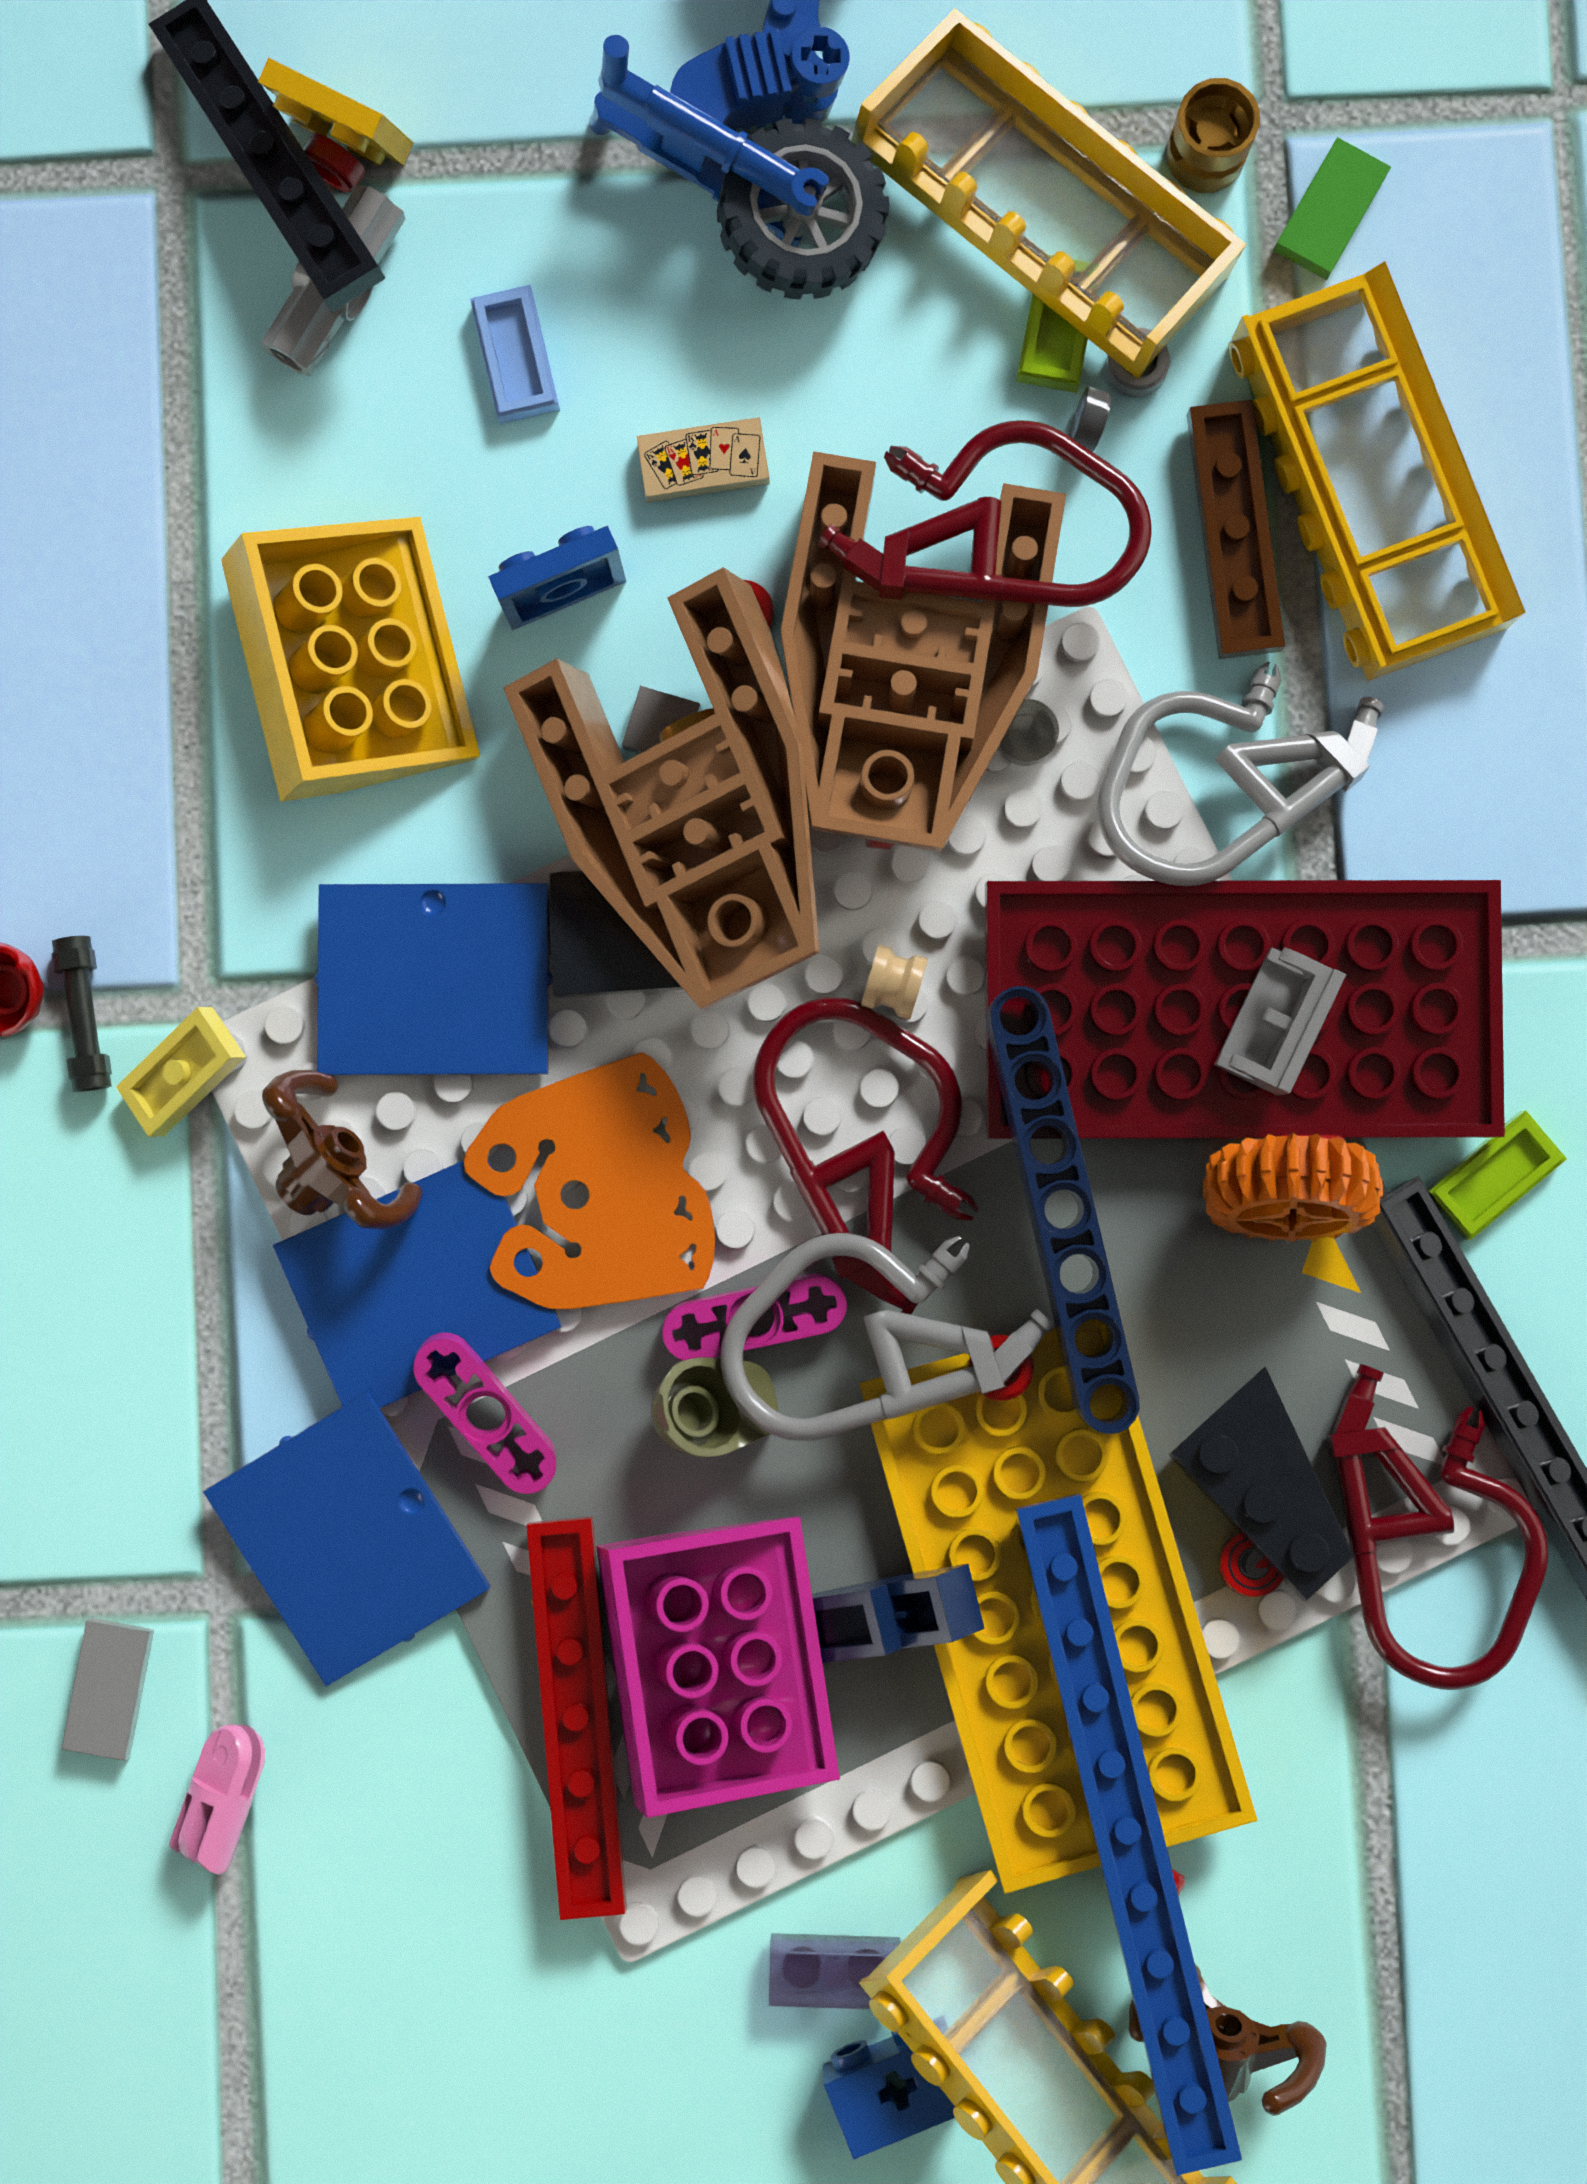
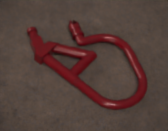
M1016 420L990 426L976 434L963 446L943 474L938 472V465L927 463L922 459V456L907 446L891 445L889 452H885L884 459L892 473L905 482L908 481L916 486L915 490L920 494L926 491L938 500L948 501L955 495L977 464L987 454L999 447L1023 443L1036 445L1052 452L1111 492L1121 503L1127 515L1129 523L1127 545L1115 565L1103 576L1087 583L1063 584L1006 578L1002 575H996L1002 502L998 498L988 496L980 497L960 507L885 536L883 553L861 538L856 541L840 533L841 530L833 524L829 525L824 531L818 546L825 551L830 550L844 563V569L877 590L879 598L901 600L902 592L996 602L1003 600L1060 607H1084L1112 597L1131 581L1148 554L1152 526L1146 501L1138 487L1127 475L1067 434L1052 426L1040 422ZM973 530L970 572L906 565L907 556Z
M839 997L820 998L805 1002L786 1013L774 1025L759 1049L753 1070V1090L759 1111L790 1169V1174L821 1234H850L827 1188L869 1167L866 1238L876 1241L890 1252L892 1251L895 1151L885 1132L881 1131L839 1154L814 1165L813 1161H810L788 1119L776 1092L775 1074L777 1064L792 1038L810 1024L831 1019L844 1020L856 1024L918 1063L931 1076L937 1088L940 1101L938 1122L932 1135L909 1169L906 1181L912 1189L926 1197L924 1202L927 1204L932 1202L941 1208V1211L955 1220L972 1221L974 1217L959 1211L957 1208L961 1201H963L977 1213L979 1208L973 1197L959 1187H954L946 1182V1177L940 1174L938 1178L933 1175L957 1135L962 1116L960 1087L954 1071L946 1059L927 1042L876 1010L861 1006V1003L855 1000ZM833 1256L831 1258L841 1279L846 1277L878 1299L902 1309L901 1313L911 1315L918 1305L907 1299L883 1275L865 1261L849 1256Z
M1360 1364L1356 1372L1359 1376L1350 1392L1345 1395L1332 1432L1327 1434L1326 1438L1329 1457H1336L1349 1544L1354 1554L1353 1558L1363 1620L1368 1637L1374 1649L1387 1665L1414 1682L1441 1690H1461L1480 1685L1505 1668L1520 1645L1547 1570L1548 1545L1544 1528L1533 1507L1515 1489L1499 1480L1466 1467L1468 1462L1473 1463L1475 1457L1472 1454L1476 1444L1478 1445L1485 1427L1481 1410H1476L1472 1427L1466 1425L1474 1409L1468 1406L1457 1415L1450 1433L1452 1434L1448 1445L1443 1447L1442 1451L1446 1453L1440 1469V1477L1448 1485L1500 1506L1514 1519L1524 1541V1565L1499 1634L1491 1648L1479 1659L1462 1666L1443 1667L1421 1660L1407 1652L1396 1641L1387 1623L1375 1552L1377 1551L1376 1544L1454 1533V1520L1450 1508L1385 1427L1365 1429L1375 1405L1373 1399L1377 1382H1381L1384 1373L1375 1368ZM1373 1452L1418 1509V1512L1371 1517L1361 1454Z

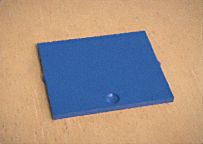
M548 883L319 884L318 973L314 977L315 985L318 987L317 1072L329 1075H548L549 986L553 981L552 974L549 972Z
M464 1160L413 1182L421 1187L423 1192L422 1199L416 1213L399 1226L387 1229L362 1228L346 1213H343L272 1245L308 1326L306 1330L307 1336L314 1340L342 1406L367 1391L370 1392L379 1408H382L422 1390L414 1375V1360L420 1345L434 1334L452 1333L460 1336L485 1362L562 1327L555 1309H548L501 1287L493 1279L489 1269L492 1258L503 1235L510 1228L518 1226L506 1197L494 1195L472 1179L465 1172ZM400 1189L376 1200L382 1204L391 1203L397 1197ZM529 1249L520 1250L514 1259L516 1271L525 1277L536 1275L538 1270ZM437 1350L430 1353L433 1358L432 1367L429 1370L430 1374L434 1377L443 1372L450 1377L456 1375L455 1365L459 1358L456 1353L452 1352L447 1356H442Z
M369 1391L296 1435L282 1437L278 1446L203 1491L326 1687L400 1642L411 1641L415 1637V1633L486 1592L491 1587Z

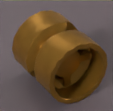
M1209 78L1195 84L1184 95L1166 147L1167 165L1172 176L1184 188L1198 193H1215L1229 187L1240 176L1260 126V109L1253 94L1241 83L1228 78Z

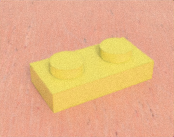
M197 1007L116 1088L148 1137L165 1136L230 1074L246 1056L214 1008Z

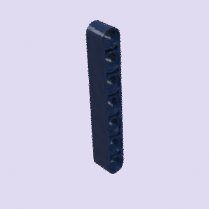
M1025 986L1011 987L1002 991L989 1005L985 1015L986 1030L1053 1320L1056 1325L1055 1328L1072 1402L1078 1417L1088 1426L1104 1434H1116L1128 1429L1136 1420L1140 1410L1139 1394L1050 1011L1045 999L1036 990ZM1020 1001L1031 1009L1034 1015V1024L1028 1034L1014 1035L1003 1028L1000 1021V1011L1004 1003ZM1035 1064L1045 1071L1048 1077V1088L1041 1099L1030 1100L1018 1092L1015 1086V1075L1021 1065ZM1040 1127L1054 1129L1060 1134L1063 1141L1061 1156L1054 1163H1041L1031 1153V1136ZM1058 1190L1070 1193L1078 1205V1213L1075 1220L1065 1228L1053 1226L1045 1215L1047 1198ZM1079 1254L1090 1262L1092 1278L1085 1289L1071 1292L1063 1286L1060 1280V1268L1068 1257ZM1089 1319H1098L1107 1331L1105 1347L1094 1355H1083L1075 1345L1076 1330L1083 1322ZM1104 1384H1114L1119 1388L1122 1395L1120 1410L1108 1419L1095 1418L1090 1409L1092 1393Z

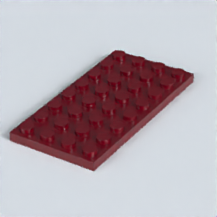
M1501 880L1212 881L1197 886H1175L1158 881H987L985 883L986 1012L991 1002L1002 991L1011 987L1025 986L1036 990L1045 999L1050 1011L1079 1139L1266 1138L1268 1134L1277 1137L1290 1135L1291 1133L1296 1135H1340V1137L1344 1138L1505 1137ZM1285 947L1325 966L1346 974V977L1291 1092L1277 1096L1214 1066V1063L1268 950L1274 948L1282 952ZM1009 1001L1004 1003L1001 1008L1000 1021L1003 1028L1009 1033L1026 1035L1032 1029L1034 1015L1025 1003ZM986 1030V1139H1012ZM1023 1064L1016 1072L1015 1086L1023 1097L1030 1100H1038L1047 1091L1048 1077L1040 1066ZM1040 1127L1032 1134L1031 1139H1061V1136L1052 1128Z

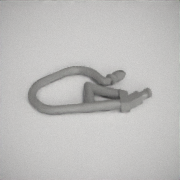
M1266 662L1256 669L1249 685V693L1242 700V706L1197 691H1175L1150 699L1140 706L1124 725L1101 785L1097 803V814L1102 835L1118 859L1130 869L1145 877L1175 886H1197L1215 881L1232 871L1273 838L1280 836L1342 788L1346 792L1362 780L1370 767L1367 761L1378 728H1376L1377 718L1382 714L1383 703L1373 697L1361 698L1357 706L1358 713L1345 739L1335 731L1231 743L1217 755L1215 761L1265 815L1257 824L1213 857L1197 863L1183 864L1167 861L1144 851L1130 838L1122 824L1120 817L1121 796L1145 733L1158 720L1178 713L1199 714L1246 732H1256L1262 727L1265 716L1272 713L1274 708L1272 701L1276 697L1280 686L1281 675L1277 664H1275L1272 670V675L1265 674L1270 662ZM1315 759L1324 770L1286 799L1256 766Z
M833 1233L812 1238L793 1249L738 1308L729 1321L722 1340L721 1371L732 1400L758 1427L783 1439L814 1441L881 1420L897 1418L980 1391L982 1394H987L1006 1388L1005 1382L1034 1352V1349L1047 1331L1050 1333L1056 1325L1036 1308L1030 1315L1032 1318L1013 1332L995 1352L987 1331L891 1310L873 1313L865 1316L864 1321L887 1393L880 1395L878 1398L812 1418H795L781 1414L766 1404L750 1386L743 1366V1350L746 1338L753 1325L808 1266L818 1260L831 1256H849L860 1259L874 1267L907 1299L918 1304L924 1302L937 1287L942 1290L946 1286L944 1282L967 1260L970 1245L966 1242L959 1254L954 1258L949 1251L963 1239L957 1236L945 1240L932 1254L931 1259L925 1265L921 1264L918 1267L921 1272L916 1276L895 1255L876 1241L856 1234ZM898 1339L969 1354L973 1366L911 1385Z

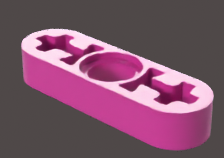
M809 1274L797 1277L785 1290L789 1291V1305L808 1300V1289L819 1286L824 1296L834 1295L835 1305L829 1306L825 1310L826 1319L814 1321L811 1312H799L791 1314L796 1327L782 1330L784 1316L777 1299L770 1306L773 1311V1321L770 1328L760 1335H748L743 1351L820 1335L834 1330L842 1322L846 1314L847 1302L843 1290L834 1279L823 1274ZM758 1286L689 1300L674 1306L666 1315L663 1323L662 1335L666 1348L673 1356L683 1361L698 1357L714 1358L721 1356L720 1330L702 1334L700 1339L701 1346L697 1348H689L686 1339H675L673 1330L682 1327V1316L686 1314H694L697 1323L703 1324L717 1321V1316L712 1308L720 1305H726L725 1320L726 1326H728L729 1321L739 1306Z
M437 1333L428 1337L420 1345L414 1360V1375L420 1387L508 1488L522 1494L536 1493L544 1489L551 1482L556 1471V1449L549 1437L463 1338L452 1333ZM435 1350L442 1356H447L452 1352L459 1356L455 1365V1371L465 1384L470 1381L474 1374L481 1380L469 1386L462 1393L457 1403H454L448 1397L455 1394L458 1387L451 1377L444 1372L434 1377L429 1372L433 1363L430 1353ZM489 1396L498 1400L505 1411V1417L501 1424L489 1430L475 1427L467 1416V1408L474 1399ZM515 1423L522 1427V1430L515 1432L514 1441L527 1454L534 1452L536 1449L542 1453L538 1465L540 1472L535 1475L528 1469H524L519 1473L513 1470L516 1464V1454L506 1441H504L499 1451H495L491 1447L492 1444L503 1440L510 1433Z

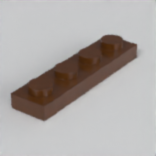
M1244 400L1190 407L1186 417L1218 659L1281 652L1285 647L1253 401Z

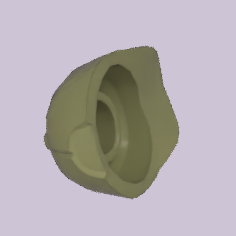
M698 1357L675 1364L658 1384L652 1396L651 1416L654 1428L661 1440L678 1453L697 1457L720 1456L755 1443L770 1435V1433L752 1422L732 1400L723 1380L720 1359ZM743 1361L745 1375L752 1389L766 1404L778 1412L775 1390L765 1369L756 1363Z

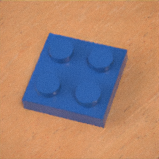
M608 525L598 530H594L593 526H583L574 529L558 540V547L535 556L533 551L513 555L500 563L498 566L499 572L488 576L512 631L627 582L619 550Z

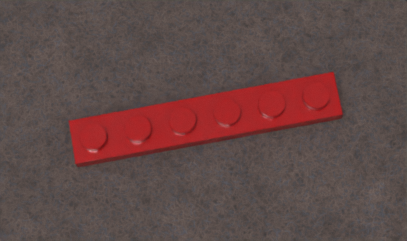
M593 1516L529 1522L526 1524L559 1916L560 1920L622 1915L626 1913L627 1901Z

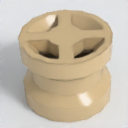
M879 944L861 1006L874 1009L884 1005L893 1008L897 1016L910 1020L928 958L914 955L909 959L896 956L891 947Z

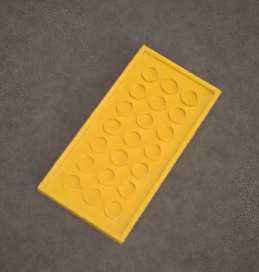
M1089 1319L1077 1328L1075 1345L1081 1354L1094 1355L1105 1347L1107 1331L1098 1319ZM1056 1328L1050 1333L1048 1331L1045 1333L1031 1354L1034 1362L1032 1380L1028 1388L1015 1399L993 1401L977 1392L897 1418L885 1419L871 1424L913 1573L969 1564L985 1629L951 1643L935 1644L934 1648L1004 1894L1101 1866L1015 1508L1078 1493L1082 1497L1166 1847L1258 1821L1139 1416L1137 1415L1136 1420L1128 1429L1116 1434H1104L1094 1430L1078 1417L1072 1402ZM961 1353L907 1369L911 1385L968 1368L970 1355ZM882 1376L859 1383L864 1402L887 1393ZM1104 1384L1098 1387L1090 1398L1091 1412L1098 1419L1113 1417L1120 1410L1122 1404V1395L1119 1388L1114 1384Z

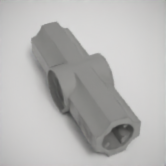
M356 185L342 210L377 264H379L406 218L403 210L390 201L386 195L370 186L362 187ZM298 261L292 278L293 291L261 344L266 352L275 357L284 366L299 374L303 373L311 376L344 320L352 321L361 313L370 298L373 287L334 312H331Z

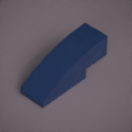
M969 1564L899 1575L812 1594L822 1663L886 1656L903 1648L951 1643L985 1629Z

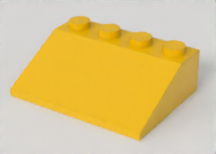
M421 517L240 534L222 557L221 563L280 802L343 793L473 761L480 757Z

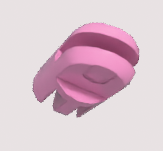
M228 1724L221 1726L210 1734L202 1748L169 1842V1848L182 1853L187 1859L200 1864L202 1868L218 1875L226 1872L232 1862L265 1764L264 1742L262 1737L252 1727Z

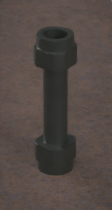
M69 936L52 940L53 953H51L53 971L57 974H63L74 1058L66 1059L73 1092H86L112 1087L110 1056L100 1054L89 971L97 969L95 950L92 949L91 937Z

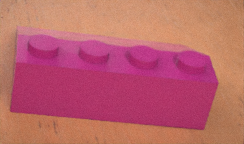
M799 1516L660 1534L596 1546L634 1806L642 1814L650 1818L840 1780L801 1519Z

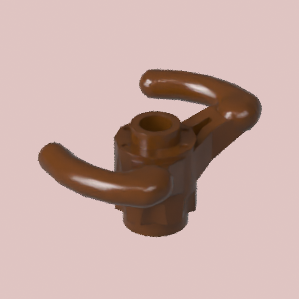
M291 1070L276 1076L264 1088L262 1101L268 1113L275 1119L290 1153V1156L282 1163L283 1170L278 1174L276 1180V1190L282 1201L290 1209L302 1215H313L317 1211L319 1213L325 1212L336 1203L344 1208L345 1213L357 1225L368 1229H387L399 1226L416 1213L422 1199L423 1192L421 1187L415 1183H406L401 1187L397 1197L391 1203L382 1204L371 1196L359 1179L367 1169L364 1146L359 1137L345 1127H336L334 1125L318 1126L305 1108L298 1103L295 1094H311L321 1097L334 1095L338 1089L336 1078L332 1075L313 1070Z
M1195 1964L1228 2102L1233 2101L1240 2093H1245L1250 2084L1252 2073L1298 2057L1299 2062L1295 2070L1284 2082L1266 2091L1261 2102L1264 2110L1272 2116L1280 2115L1301 2103L1316 2087L1325 2066L1327 2043L1323 2034L1310 2023L1303 2021L1270 2027L1251 2020L1240 2010L1227 2007L1209 1993L1207 1985L1201 1976V1970ZM1132 1997L1129 2006L1128 2030L1132 2039L1137 2042H1143Z

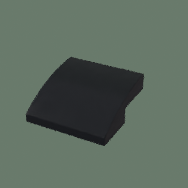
M582 871L550 873V935L553 996L555 998L684 990Z

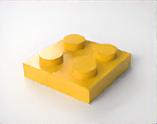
M268 57L258 82L276 96L273 104L275 109L291 117L293 123L311 133H319L327 137L331 129L329 135L347 145V150L377 166H381L384 157L404 166L414 142L383 114Z

